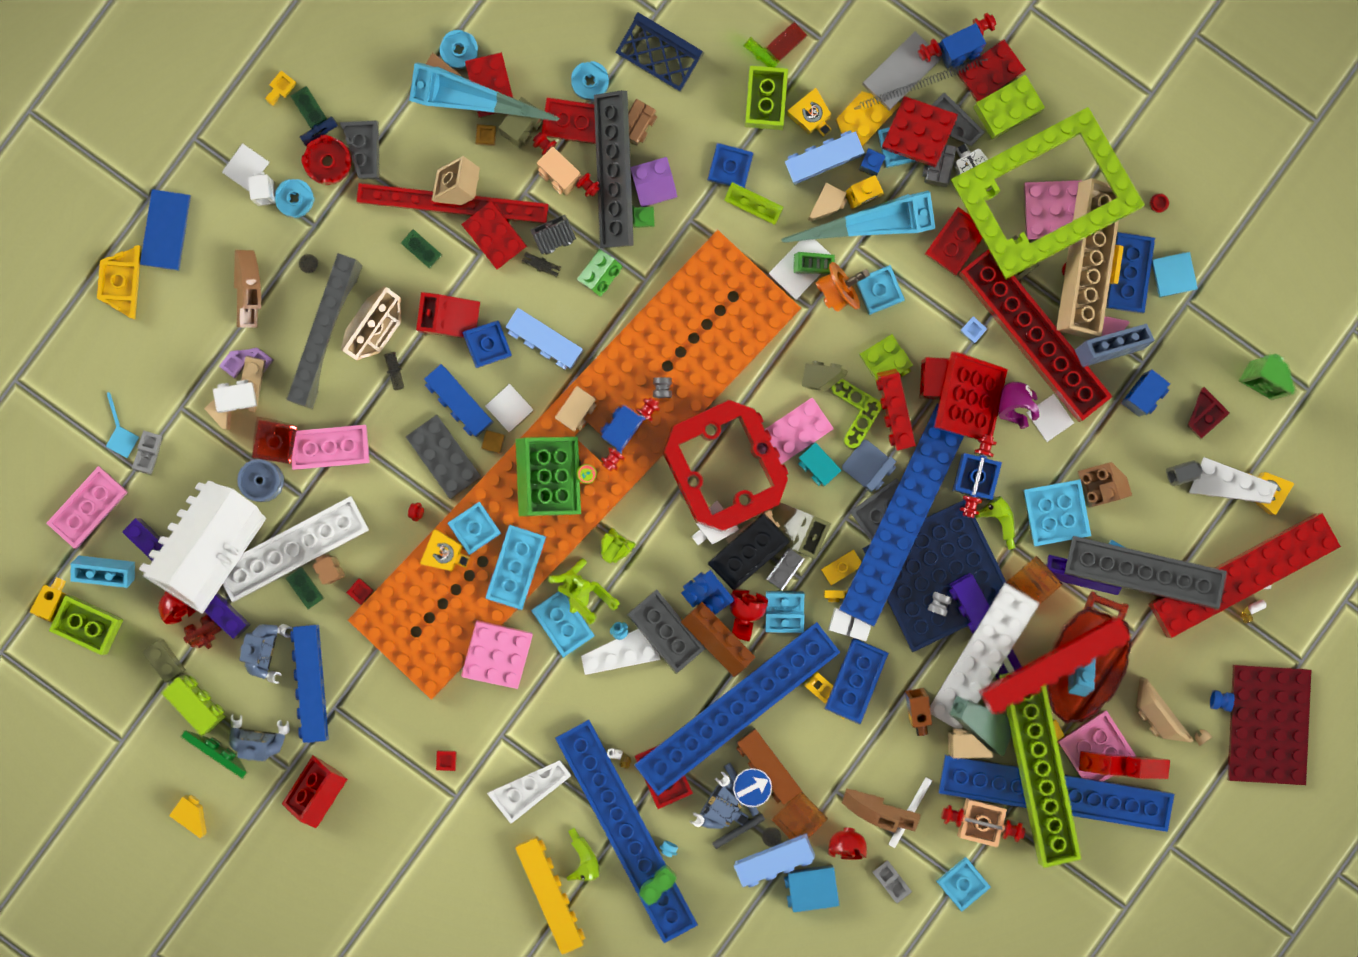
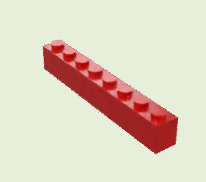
M1114 616L980 689L979 693L989 712L1000 714L1006 711V707L1012 703L1013 705L1021 703L1024 700L1023 697L1039 693L1043 686H1051L1058 682V678L1072 675L1076 672V668L1090 665L1096 657L1102 658L1110 653L1109 650L1115 647H1123L1131 637L1121 618Z

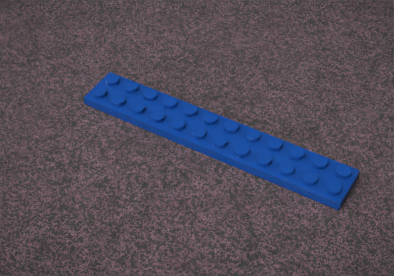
M938 403L839 611L873 627L881 614L964 438L962 435L935 427L939 409Z
M817 622L635 763V767L659 796L841 652Z
M587 720L555 737L639 896L641 886L647 880L652 879L657 870L666 865L611 759L608 757L591 721ZM676 882L670 889L663 891L661 897L651 905H648L639 896L663 943L698 926Z
M945 754L939 794L1027 808L1017 766L970 758H952L950 755ZM1064 774L1073 816L1168 832L1174 793Z

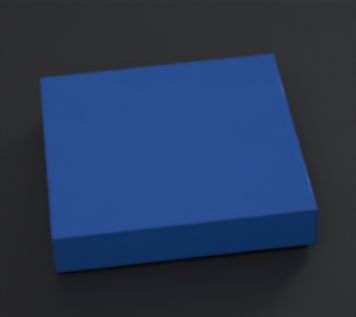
M717 143L707 181L730 186L733 182L745 188L754 152Z
M499 320L462 333L476 368L512 356Z

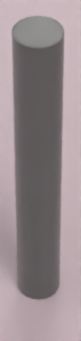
M761 813L747 821L743 826L737 827L712 842V844L717 849L766 819Z

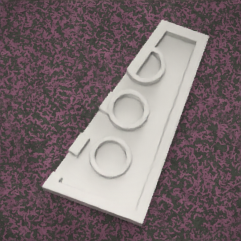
M1204 457L1201 463L1203 471L1201 478L1194 480L1189 493L1271 504L1278 485Z
M636 629L628 633L624 639H615L582 655L581 658L584 673L587 675L660 660V655L641 631Z
M559 760L487 794L507 820L513 823L571 777L572 774Z

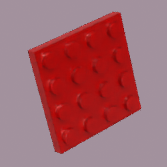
M951 351L935 427L975 440L982 438L983 435L993 437L1001 393L1005 385L1008 369Z

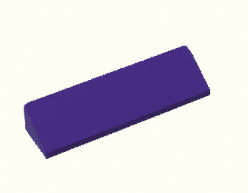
M1048 555L1044 578L1118 595L1122 587L1066 575L1064 572L1067 559Z

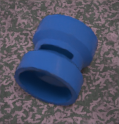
M1213 690L1210 697V708L1216 710L1221 708L1224 711L1231 712L1234 706V693L1226 692L1222 694L1221 691Z

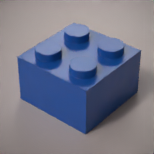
M1154 370L1144 372L1121 403L1138 417L1148 413L1151 414L1157 407L1155 403L1160 398L1163 399L1169 392L1167 388L1170 383Z

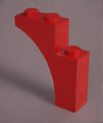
M1080 751L1079 771L1139 779H1169L1170 760Z

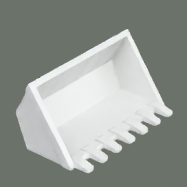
M209 480L206 484L199 482L196 485L195 489L200 491L197 497L189 496L186 502L191 505L188 511L182 509L178 511L177 516L182 519L179 524L170 523L167 529L172 531V534L169 538L161 536L158 543L163 545L161 550H152L149 556L154 559L150 565L143 563L139 570L144 572L143 577L203 614L266 520V517L261 514L257 506L234 489L215 484Z

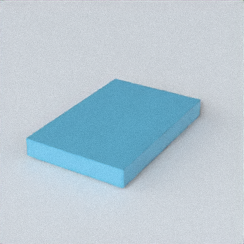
M558 591L531 611L564 658L595 635L578 611L575 613L570 612V598Z

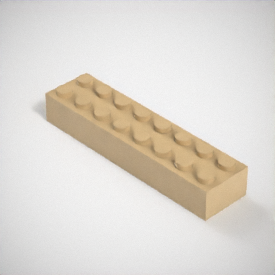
M1093 178L1079 182L1073 221L1116 199L1108 183ZM1119 220L1069 246L1056 331L1085 339L1102 336Z

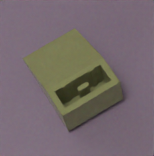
M780 502L779 505L774 507L772 517L775 522L779 523V529L790 539V542L785 547L816 559L831 523Z

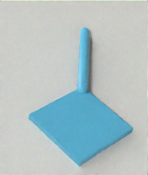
M108 392L107 397L116 429L106 447L128 458L139 437L120 427L111 393Z

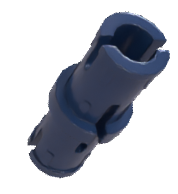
M331 116L319 125L315 124L314 128L301 135L300 139L307 146L309 142L319 138L321 135H325L338 127V125Z

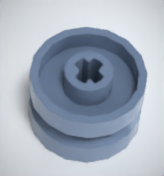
M263 459L247 462L240 469L237 477L241 493L247 499L257 502H268L275 499L282 492L284 486V475L281 469L275 463ZM260 477L263 478V482L261 484L258 480Z

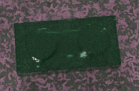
M307 86L291 95V98L311 129L314 128V125H319L327 120V117Z
M414 229L401 242L407 250L429 269L442 256L436 248Z
M303 567L286 578L308 610L324 599V596Z

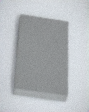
M916 32L862 83L874 97H880V94H882L881 104L889 111L908 93L906 87L908 91L911 90L907 84L918 83L917 81H920L942 59L941 56L934 55L928 63L925 60H921L918 54L919 46L921 44L928 46L929 44ZM893 90H894V94H895V97H896V98H894V95H893V93L891 92V96H892V99H891L889 93H890V91H893Z

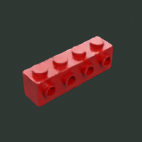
M896 368L877 373L878 380H876L878 391H881L882 398H880L881 407L886 411L884 420L886 427L890 429L891 433L888 435L890 445L894 446L897 451L916 446L900 373Z

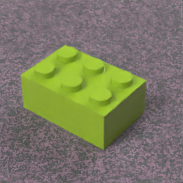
M750 66L745 127L783 130L788 76L787 68Z
M1024 75L976 102L973 108L993 140L1041 113L1045 106L1027 75Z
M66 595L49 631L93 652L105 655L108 654L124 619L77 597Z
M191 675L180 676L162 694L201 736L210 733L226 718L223 714L225 712L219 704L215 705L210 700L212 698L206 690L202 691L197 686L199 683Z

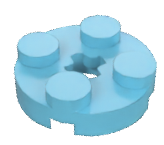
M453 30L447 33L439 48L443 61L453 69L466 68L465 61L478 57V45L475 38L463 30ZM457 45L464 47L461 54L454 53Z
M594 61L583 62L573 70L571 85L577 96L584 100L594 101V95L606 93L609 86V77L606 69L601 64ZM594 77L593 81L595 83L593 85H587V81L585 80V78Z
M300 179L283 181L275 192L277 208L284 215L293 218H299L307 214L311 210L315 199L310 186ZM299 194L298 202L294 201L291 203L290 195Z

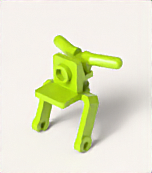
M582 558L566 573L550 576L548 580L550 583H564L558 587V591L570 597V612L575 613L578 611L588 624H593L597 617L586 607L590 591L597 594L613 611L618 609L617 606L620 603L599 583L594 581L590 583L582 579V576L577 575L587 563L586 559Z

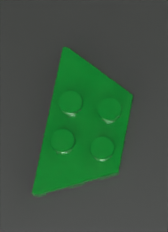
M187 730L181 735V738L241 779L247 774L241 760L236 757L237 753L229 748L224 749L221 747V742L217 739L201 736Z

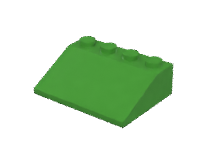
M578 437L516 439L519 516L581 514L580 481L576 476L577 469L579 468Z

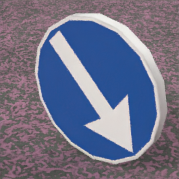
M749 768L737 775L733 790L735 797L740 803L748 807H757L768 800L771 795L772 785L770 778L765 772Z

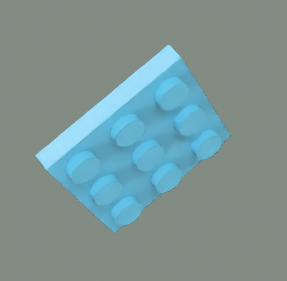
M1081 479L1023 490L1033 546L1072 540L1073 536L1081 538L1091 536Z

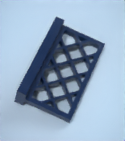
M637 12L633 23L615 52L680 92L704 54L699 48ZM636 25L643 29L645 37L634 39L632 32ZM648 38H659L661 46L650 49ZM645 39L648 50L637 53L635 42ZM633 43L634 54L626 55L621 52L625 44ZM674 47L677 56L666 59L664 48ZM662 49L664 60L653 62L651 52ZM649 52L651 63L641 64L638 55ZM689 56L694 59L690 67L683 69L680 58ZM678 59L680 70L670 72L667 61ZM665 62L667 73L657 74L654 65ZM681 72L683 80L677 86L672 83L671 74Z

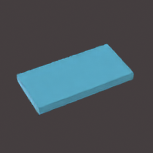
M509 525L485 597L486 599L523 610L546 536Z

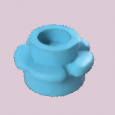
M616 622L610 628V634L615 639L622 640L628 635V625L625 622Z
M664 841L663 845H660L661 853L665 856L672 857V855L678 854L676 852L678 846L674 843Z

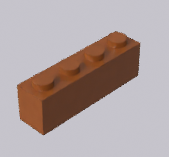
M703 602L697 605L681 621L733 677L742 672L754 660L755 656Z
M755 728L737 741L739 746L736 749L742 757L745 755L750 760L748 765L751 768L765 772L770 778L773 790L771 795L777 803L782 802L785 805L802 792Z

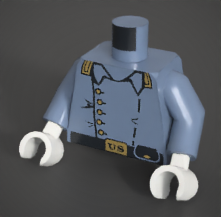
M261 624L253 632L245 635L244 643L241 646L240 661L245 663L246 670L250 675L262 679L267 678L268 682L279 683L274 680L275 675L281 676V673L275 671L268 672L277 633L289 638L290 634L285 633V631L292 629V627L286 624H281L279 627L277 625Z
M232 714L230 719V726L232 728L230 730L229 745L235 752H238V758L265 761L271 755L280 752L285 739L284 735L290 732L289 722L287 721L285 726H282V720L277 722L279 733L238 729L242 726V715L236 721L233 720Z
M721 772L724 776L722 780L715 779L718 785L703 806L700 815L695 812L693 813L697 819L694 822L690 821V823L696 827L703 826L709 829H722L725 826L729 827L733 820L743 826L749 816L740 811L743 804L735 797L733 790L734 782L724 772Z

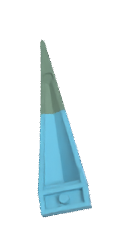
M419 62L414 64L409 101L426 106L494 112L553 121L560 119L557 116L442 68Z
M924 191L911 195L907 194L785 237L781 241L794 242L848 236L919 233L936 229L931 193Z

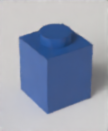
M868 148L859 170L869 175L877 176L886 156Z

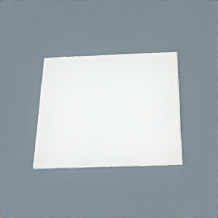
M242 143L222 173L249 191L248 177L253 176V173L263 172L269 162Z
M510 384L485 406L508 432L533 411L531 406Z
M1054 394L1037 405L1040 417L1034 420L1033 423L1047 442L1074 424ZM1028 411L1027 414L1032 420L1031 411Z

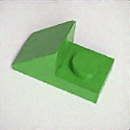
M632 205L633 228L655 227L654 207L635 208Z

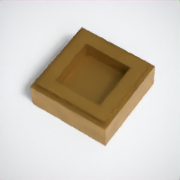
M477 124L475 143L478 145L495 146L497 127Z
M486 430L481 449L500 453L505 435Z

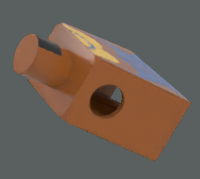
M924 688L905 691L909 721L912 727L916 728L917 736H925L928 734L927 726L932 725L929 696Z

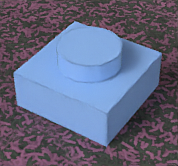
M973 316L960 332L972 343H975L987 328Z

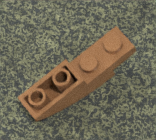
M235 250L234 288H237V327L258 328V309H261V286L254 250Z
M846 788L842 804L860 818L895 833L897 827L916 831L921 814L884 805V798Z

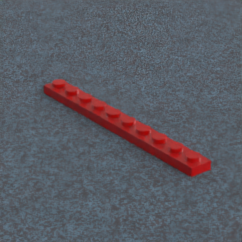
M358 184L356 202L360 204L472 216L490 201H493L507 220L544 224L547 222L549 204L475 196L473 200L457 205L432 201L433 191Z

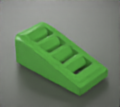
M797 252L794 254L793 272L831 274L829 264L835 262V255ZM809 259H812L811 268H809ZM817 259H820L819 268H817ZM824 259H827V269H824Z

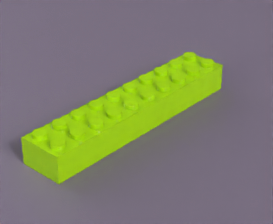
M1010 673L999 675V677L1002 678ZM1045 685L1039 693L1035 695L1029 694L1023 697L1024 700L1016 705L1012 703L1006 707L1038 863L1043 868L1081 860Z

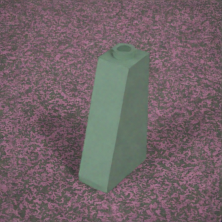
M956 696L950 715L988 750L1004 756L1012 737L1008 716L1001 713L993 714L986 707Z

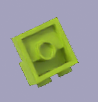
M893 334L859 354L875 381L878 380L877 373L896 368L901 377L911 372L910 367L913 366Z

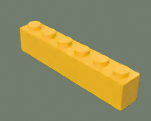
M538 836L516 845L517 854L561 954H566L583 946V940L586 939L582 928L578 929L575 923L578 921L574 910L570 911L568 907L570 903L566 892L562 893L560 886H562V882L558 875H554L552 870L554 864L550 857L547 858L544 852L547 850L542 839L539 840Z

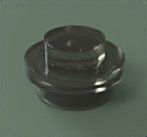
M305 254L299 260V267L305 273H313L318 268V260L311 254Z
M769 827L764 830L762 840L767 846L773 847L780 843L781 833L777 828Z

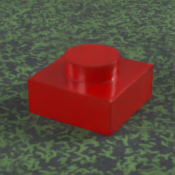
M358 578L346 593L362 605L374 590L362 579Z
M735 618L732 633L738 639L750 642L754 623L744 624Z
M437 750L436 770L456 771L457 751Z

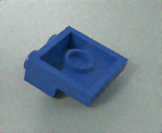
M711 570L705 574L703 572L699 573L693 578L695 582L690 580L683 586L685 590L681 592L693 608L703 602L715 615L734 601V598Z

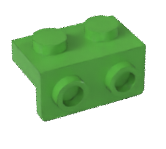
M599 249L577 280L601 297L615 277L618 276L623 266L613 257Z

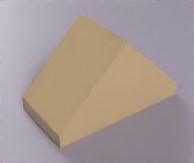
M214 399L204 409L222 429L230 430L231 411L218 413Z

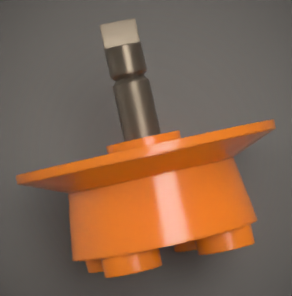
M831 262L829 264L831 274L819 278L816 282L817 288L826 297L824 298L826 306L829 309L833 307L838 312L848 304L856 310L859 309L860 301L853 285L870 275L869 271L865 269L848 278L835 262Z

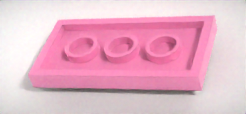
M812 397L766 429L772 437V440H770L772 446L776 447L779 451V461L783 464L834 428ZM758 444L757 451L764 454L766 448L763 444Z
M367 425L289 431L292 470L370 463Z
M98 466L46 524L74 549H77L123 499L128 491L104 469Z

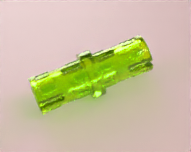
M752 37L743 45V47L756 56L755 59L757 61L760 60L767 67L775 68L780 62L767 51L766 47L763 48Z

